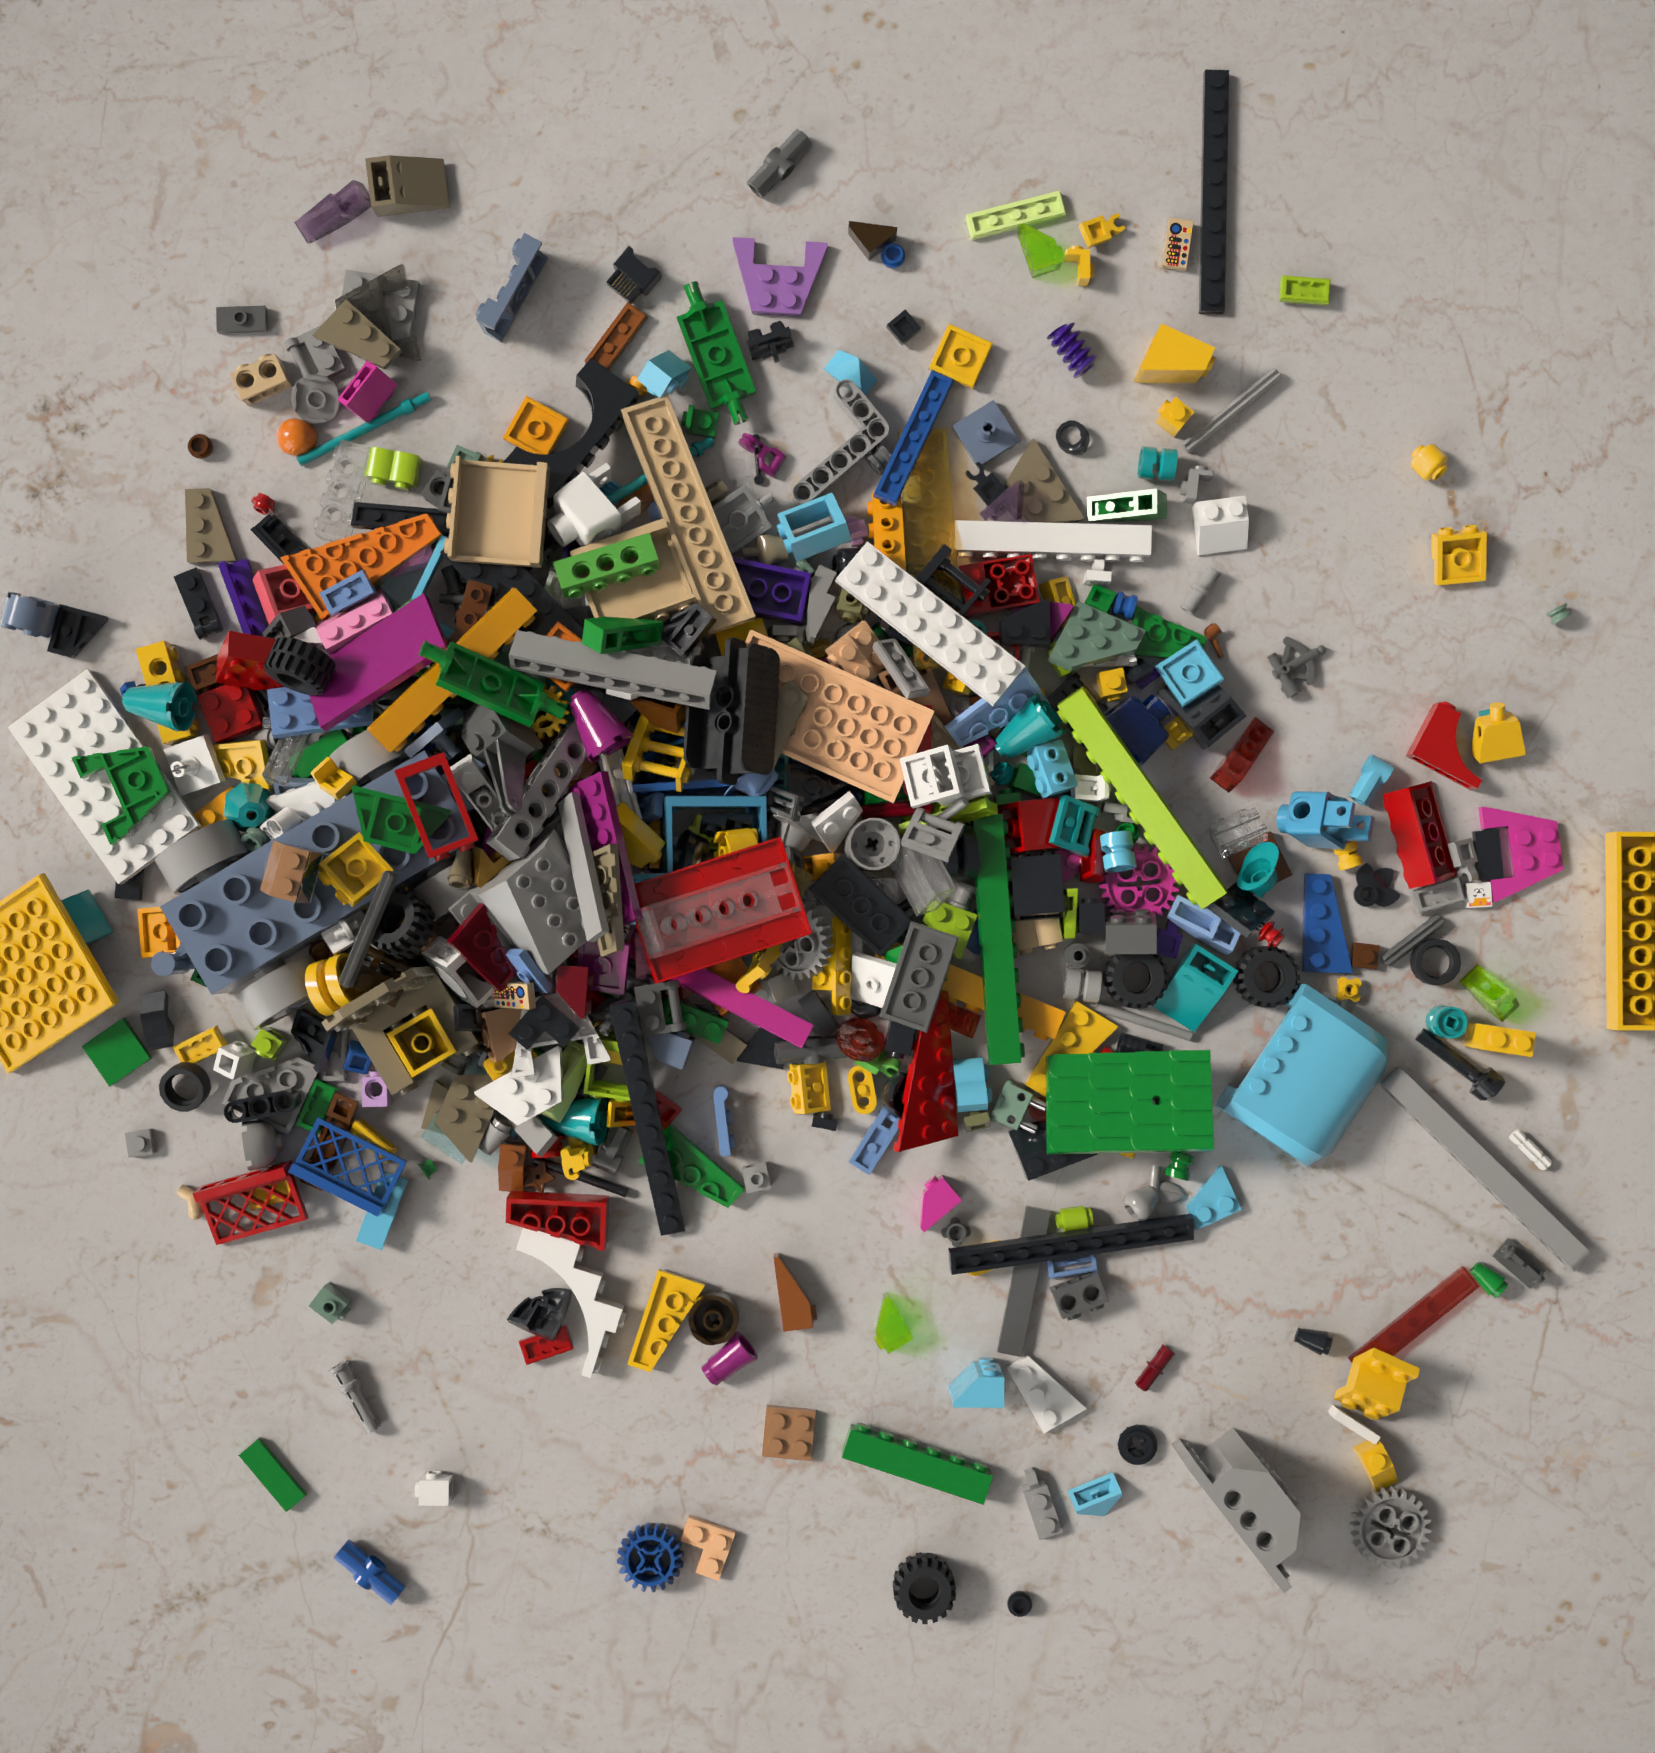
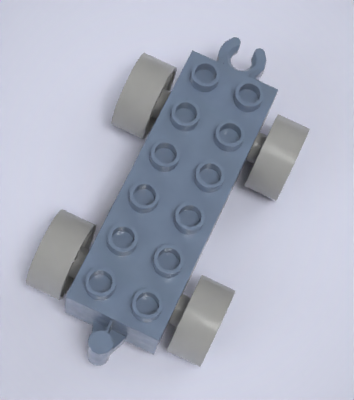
M365 730L345 742L329 757L333 759L338 768L354 777L357 782L355 786L405 798L394 770L432 757L434 754L421 750L410 758L404 751L415 741V736L410 734L405 738L408 742L398 752L393 750L390 753L368 730ZM476 760L483 770H485L488 767L480 761ZM442 766L405 779L414 801L451 810V814L429 838L432 850L469 837ZM457 785L478 841L474 842L476 847L484 841V836L471 816L477 810ZM352 789L350 790V795L273 840L324 853V860L358 832L362 834ZM226 819L187 835L169 846L155 859L157 866L173 893L179 895L160 906L181 944L175 952L161 951L156 953L151 960V968L159 976L184 974L191 969H197L211 995L229 993L255 978L256 981L239 992L235 998L253 1029L259 1030L281 1020L311 1002L306 990L305 973L307 967L315 963L312 955L303 956L287 964L284 960L321 939V933L338 924L339 920H345L360 910L362 913L368 911L377 886L353 908L349 903L343 905L335 896L337 890L331 884L326 886L319 877L311 903H295L269 896L262 892L260 888L273 840L251 852L241 843L242 836L231 819ZM370 843L394 870L393 873L398 875L393 889H405L428 875L429 879L413 889L411 893L430 905L431 911L435 914L433 921L436 922V925L454 917L448 908L473 887L470 884L468 889H456L449 885L447 877L459 848L449 851L450 857L436 862L434 857L428 858L424 845L416 854Z

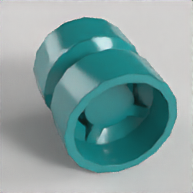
M1142 446L1138 461V478L1152 480L1157 476L1160 481L1173 482L1177 468V449L1163 448L1159 452L1156 447Z
M1443 1005L1433 1007L1426 1015L1425 1021L1430 1033L1450 1039L1463 1035L1468 1025L1467 1016L1461 1009Z

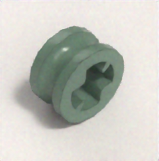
M1566 603L1546 614L1547 617L1552 618V625L1572 614L1571 611H1567L1566 607L1568 605Z
M254 827L248 828L241 838V843L252 852L267 842L265 833Z

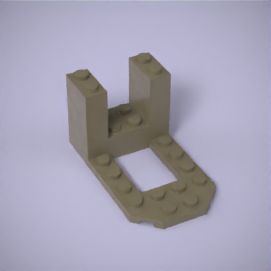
M431 966L413 967L401 973V977L396 980L391 978L338 1009L333 1013L335 1017L331 1018L330 1016L321 1022L326 1031L336 1030V1032L347 1029L354 1031L391 1095L400 1093L401 1096L408 1094L418 1088L417 1082L423 1079L421 1074L411 1077L387 1036V1033L408 1022L409 1018H415L432 1008L456 1049V1056L464 1054L465 1057L472 1055L479 1050L481 1043H483L480 1032L455 1031L453 1007L456 1004H462L463 1001L451 993ZM401 989L404 990L395 1008L386 1004L396 998L395 992Z

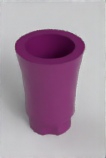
M736 1331L732 1338L711 1356L701 1369L709 1382L717 1386L746 1365L757 1360L758 1355L746 1337Z

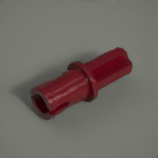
M1162 1344L1152 1360L1146 1362L1148 1365L1135 1381L1136 1386L1146 1392L1159 1374H1164L1162 1372L1172 1357L1175 1356V1353Z

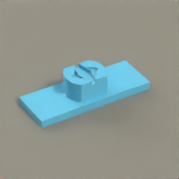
M385 1171L386 1176L392 1175L391 1173ZM392 1178L387 1179L389 1184ZM399 1178L382 1215L377 1217L366 1212L356 1239L357 1242L379 1250L383 1249L408 1179ZM380 1181L377 1183L374 1195L383 1198L386 1188L384 1182Z

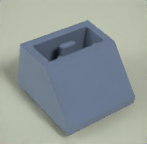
M684 1030L647 1036L658 1061L679 1069H683L686 1066L695 1038L690 1037L691 1034Z

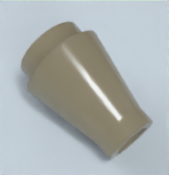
M457 850L455 860L447 877L451 887L456 889H468L470 887V884L473 882L472 852L468 850L460 852V850Z

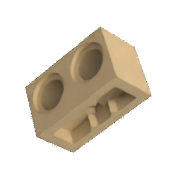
M265 354L259 357L257 362L250 365L242 364L235 369L236 371L230 373L241 400L247 406L293 387L281 359L276 354ZM272 368H276V374L273 377L268 378V371ZM250 378H254L253 385L246 388L245 382Z

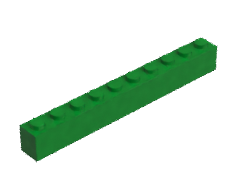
M995 814L971 821V826L976 833L980 853V869L978 877L975 878L989 1065L1021 1063V1058H1025L1024 1043H1020L1019 1033H1023L1022 1018H1018L1017 1008H1021V995L1016 993L1015 984L1019 983V970L1014 968V958H1017V945L1012 943V933H1015L1016 927L1015 919L1010 918V909L1014 907L1013 894H1009L1008 884L1012 883L1011 869H1007L1006 859H1010L1009 844L1005 845L1004 835H1008L1007 820H1003V814Z

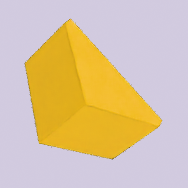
M611 1098L608 1104L607 1127L636 1125L631 1101L618 1102Z

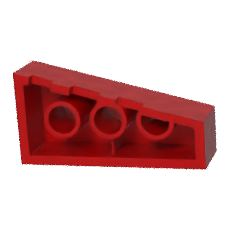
M510 1191L506 1198L505 1223L536 1232L541 1231L550 1234L552 1237L565 1238L574 1241L576 1244L583 1246L585 1244L595 1247L597 1250L605 1251L608 1239L609 1195Z

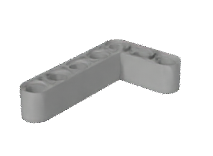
M844 379L837 384L834 390V399L858 427L859 431L793 487L791 499L798 506L818 497L881 443L889 433L887 421L852 380ZM848 387L852 392V396L843 398L839 393V389ZM857 406H864L867 409V416L859 417L855 413V408ZM871 426H881L883 435L874 436L871 432ZM854 441H861L865 446V450L863 452H856L852 447V443ZM837 456L843 457L846 460V467L837 468L834 465V458ZM818 472L825 473L828 477L827 483L819 484L816 482L815 474ZM799 488L807 489L809 498L806 500L799 499L796 495V490Z

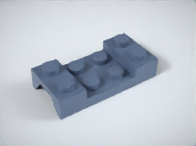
M526 233L523 234L521 239L518 238L513 245L512 255L516 264L509 273L510 280L506 287L502 286L498 292V301L496 302L488 298L485 304L481 303L476 312V320L484 334L499 342H502L548 260V257L539 251L542 242Z

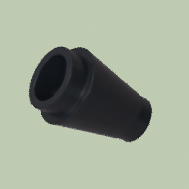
M1299 1327L1294 1338V1342L1320 1356L1322 1354H1329L1333 1341V1336L1328 1335L1326 1331L1302 1329Z

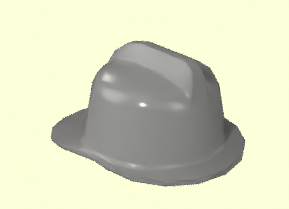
M780 815L772 816V819L777 824L775 838L781 837L784 847L791 846L800 853L806 849L811 840H815L798 823Z

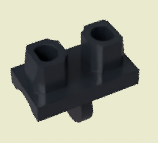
M777 321L770 325L771 333L762 335L760 329L749 331L747 343L752 360L762 357L764 360L772 357L774 363L780 362L778 355L785 353L786 349L794 347L789 326L785 327L782 321Z

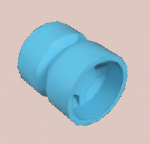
M1116 831L1100 836L1102 851L1106 853L1103 856L1105 872H1122L1137 867L1135 853L1130 851L1134 847L1132 832Z

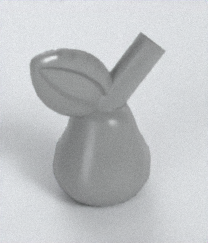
M1151 1165L1149 1186L1132 1190L1124 1197L1126 1211L1136 1220L1145 1221L1150 1218L1159 1200L1173 1203L1181 1200L1185 1195L1183 1190L1174 1183H1159L1161 1166Z

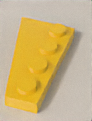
M658 1269L627 1365L648 1372L652 1371L691 1309L694 1301L701 1293L705 1283Z

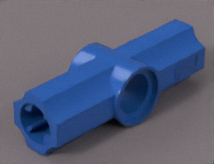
M349 1539L334 1556L337 1562L353 1574V1578L359 1586L367 1590H373L390 1605L394 1603L406 1587L386 1570L385 1564L378 1557L367 1555Z

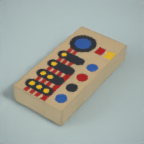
M1169 217L1161 268L1186 271L1194 221Z
M509 982L502 992L496 991L493 988L495 1007L527 1010L536 1008L534 983Z

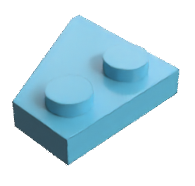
M1221 1165L1215 1168L1212 1176L1206 1183H1203L1198 1189V1193L1185 1206L1188 1214L1191 1213L1194 1218L1196 1230L1242 1210Z

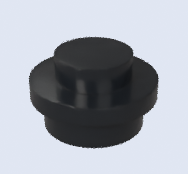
M1015 1591L1009 1596L1007 1606L1011 1614L1023 1617L1031 1611L1032 1600L1026 1592Z

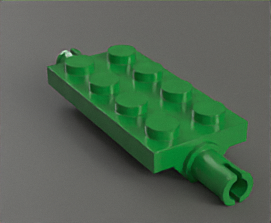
M698 281L691 282L694 292H692L688 283L683 288L691 306L687 313L677 316L678 324L710 410L728 405L734 425H739L741 423L738 414H740L743 423L749 420L741 400L756 394L754 384L723 301L715 303L704 301Z
M426 640L420 648L418 656L439 664L440 671L435 685L528 727H531L534 723L536 714L540 710L558 719H562L565 714L567 704L548 697L547 693L543 692L544 683L452 641L446 650Z

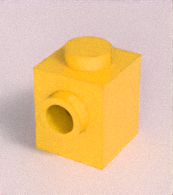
M1175 396L1171 402L1166 400L1157 412L1160 413V416L1156 423L1172 437H1175L1191 418L1194 411Z
M1123 668L1102 671L1095 675L1099 700L1107 698V702L1122 699L1121 695L1128 692Z

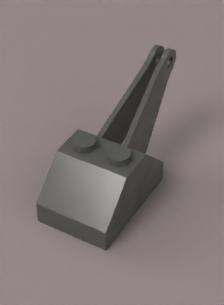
M475 703L464 712L461 737L473 757L489 767L500 809L505 815L511 817L522 808L525 763L544 746L532 727H528Z

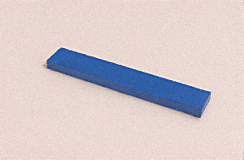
M931 371L873 494L874 498L896 507L950 392L954 379Z

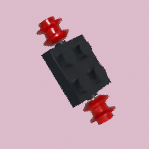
M1237 882L1227 889L1225 895L1208 906L1210 911L1246 938L1256 930L1259 931L1258 941L1260 942L1264 939L1268 941L1267 948L1277 947L1285 937L1282 934L1284 928L1275 929L1274 921L1266 923L1272 918L1275 911L1249 891L1240 889L1237 886Z

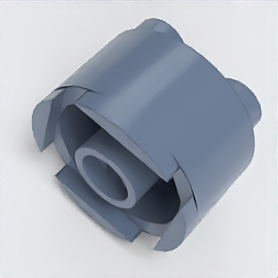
M8 592L0 626L11 630H23L24 634L34 637L50 638L59 605L33 596L21 597L20 593Z

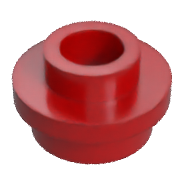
M258 493L256 497L252 498L253 508L262 515L274 513L276 503L269 496Z

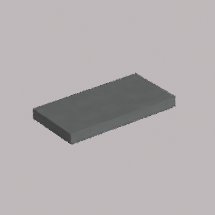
M911 921L879 1017L926 1033L928 1032L959 940L958 936Z

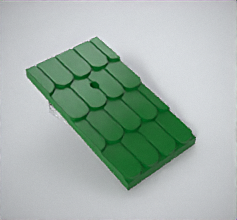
M1210 1050L1047 1055V1154L1214 1150Z

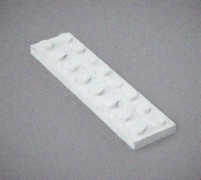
M868 541L835 580L836 583L992 706L995 705L1025 668V665Z

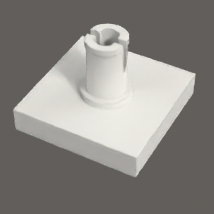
M209 734L163 749L180 796L226 781Z

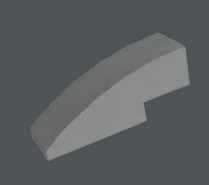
M820 564L813 577L805 615L807 642L811 647H813L835 601V597L828 593L835 581L837 572Z

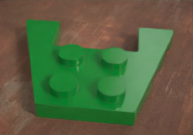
M151 747L117 750V752L94 753L93 755L72 757L80 778L85 779L104 769L106 770L124 810V814L101 824L110 845L118 844L171 793Z

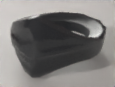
M1069 420L1062 423L1056 431L1058 446L1065 453L1081 455L1086 452L1090 437L1088 430L1083 424ZM1070 426L1076 427L1080 431L1081 439L1074 445L1064 442L1061 438L1063 430Z

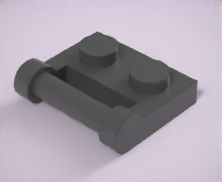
M679 980L634 987L643 1037L687 1030L686 1022H683L678 993V987H680ZM668 989L673 1024L666 1025L661 990Z

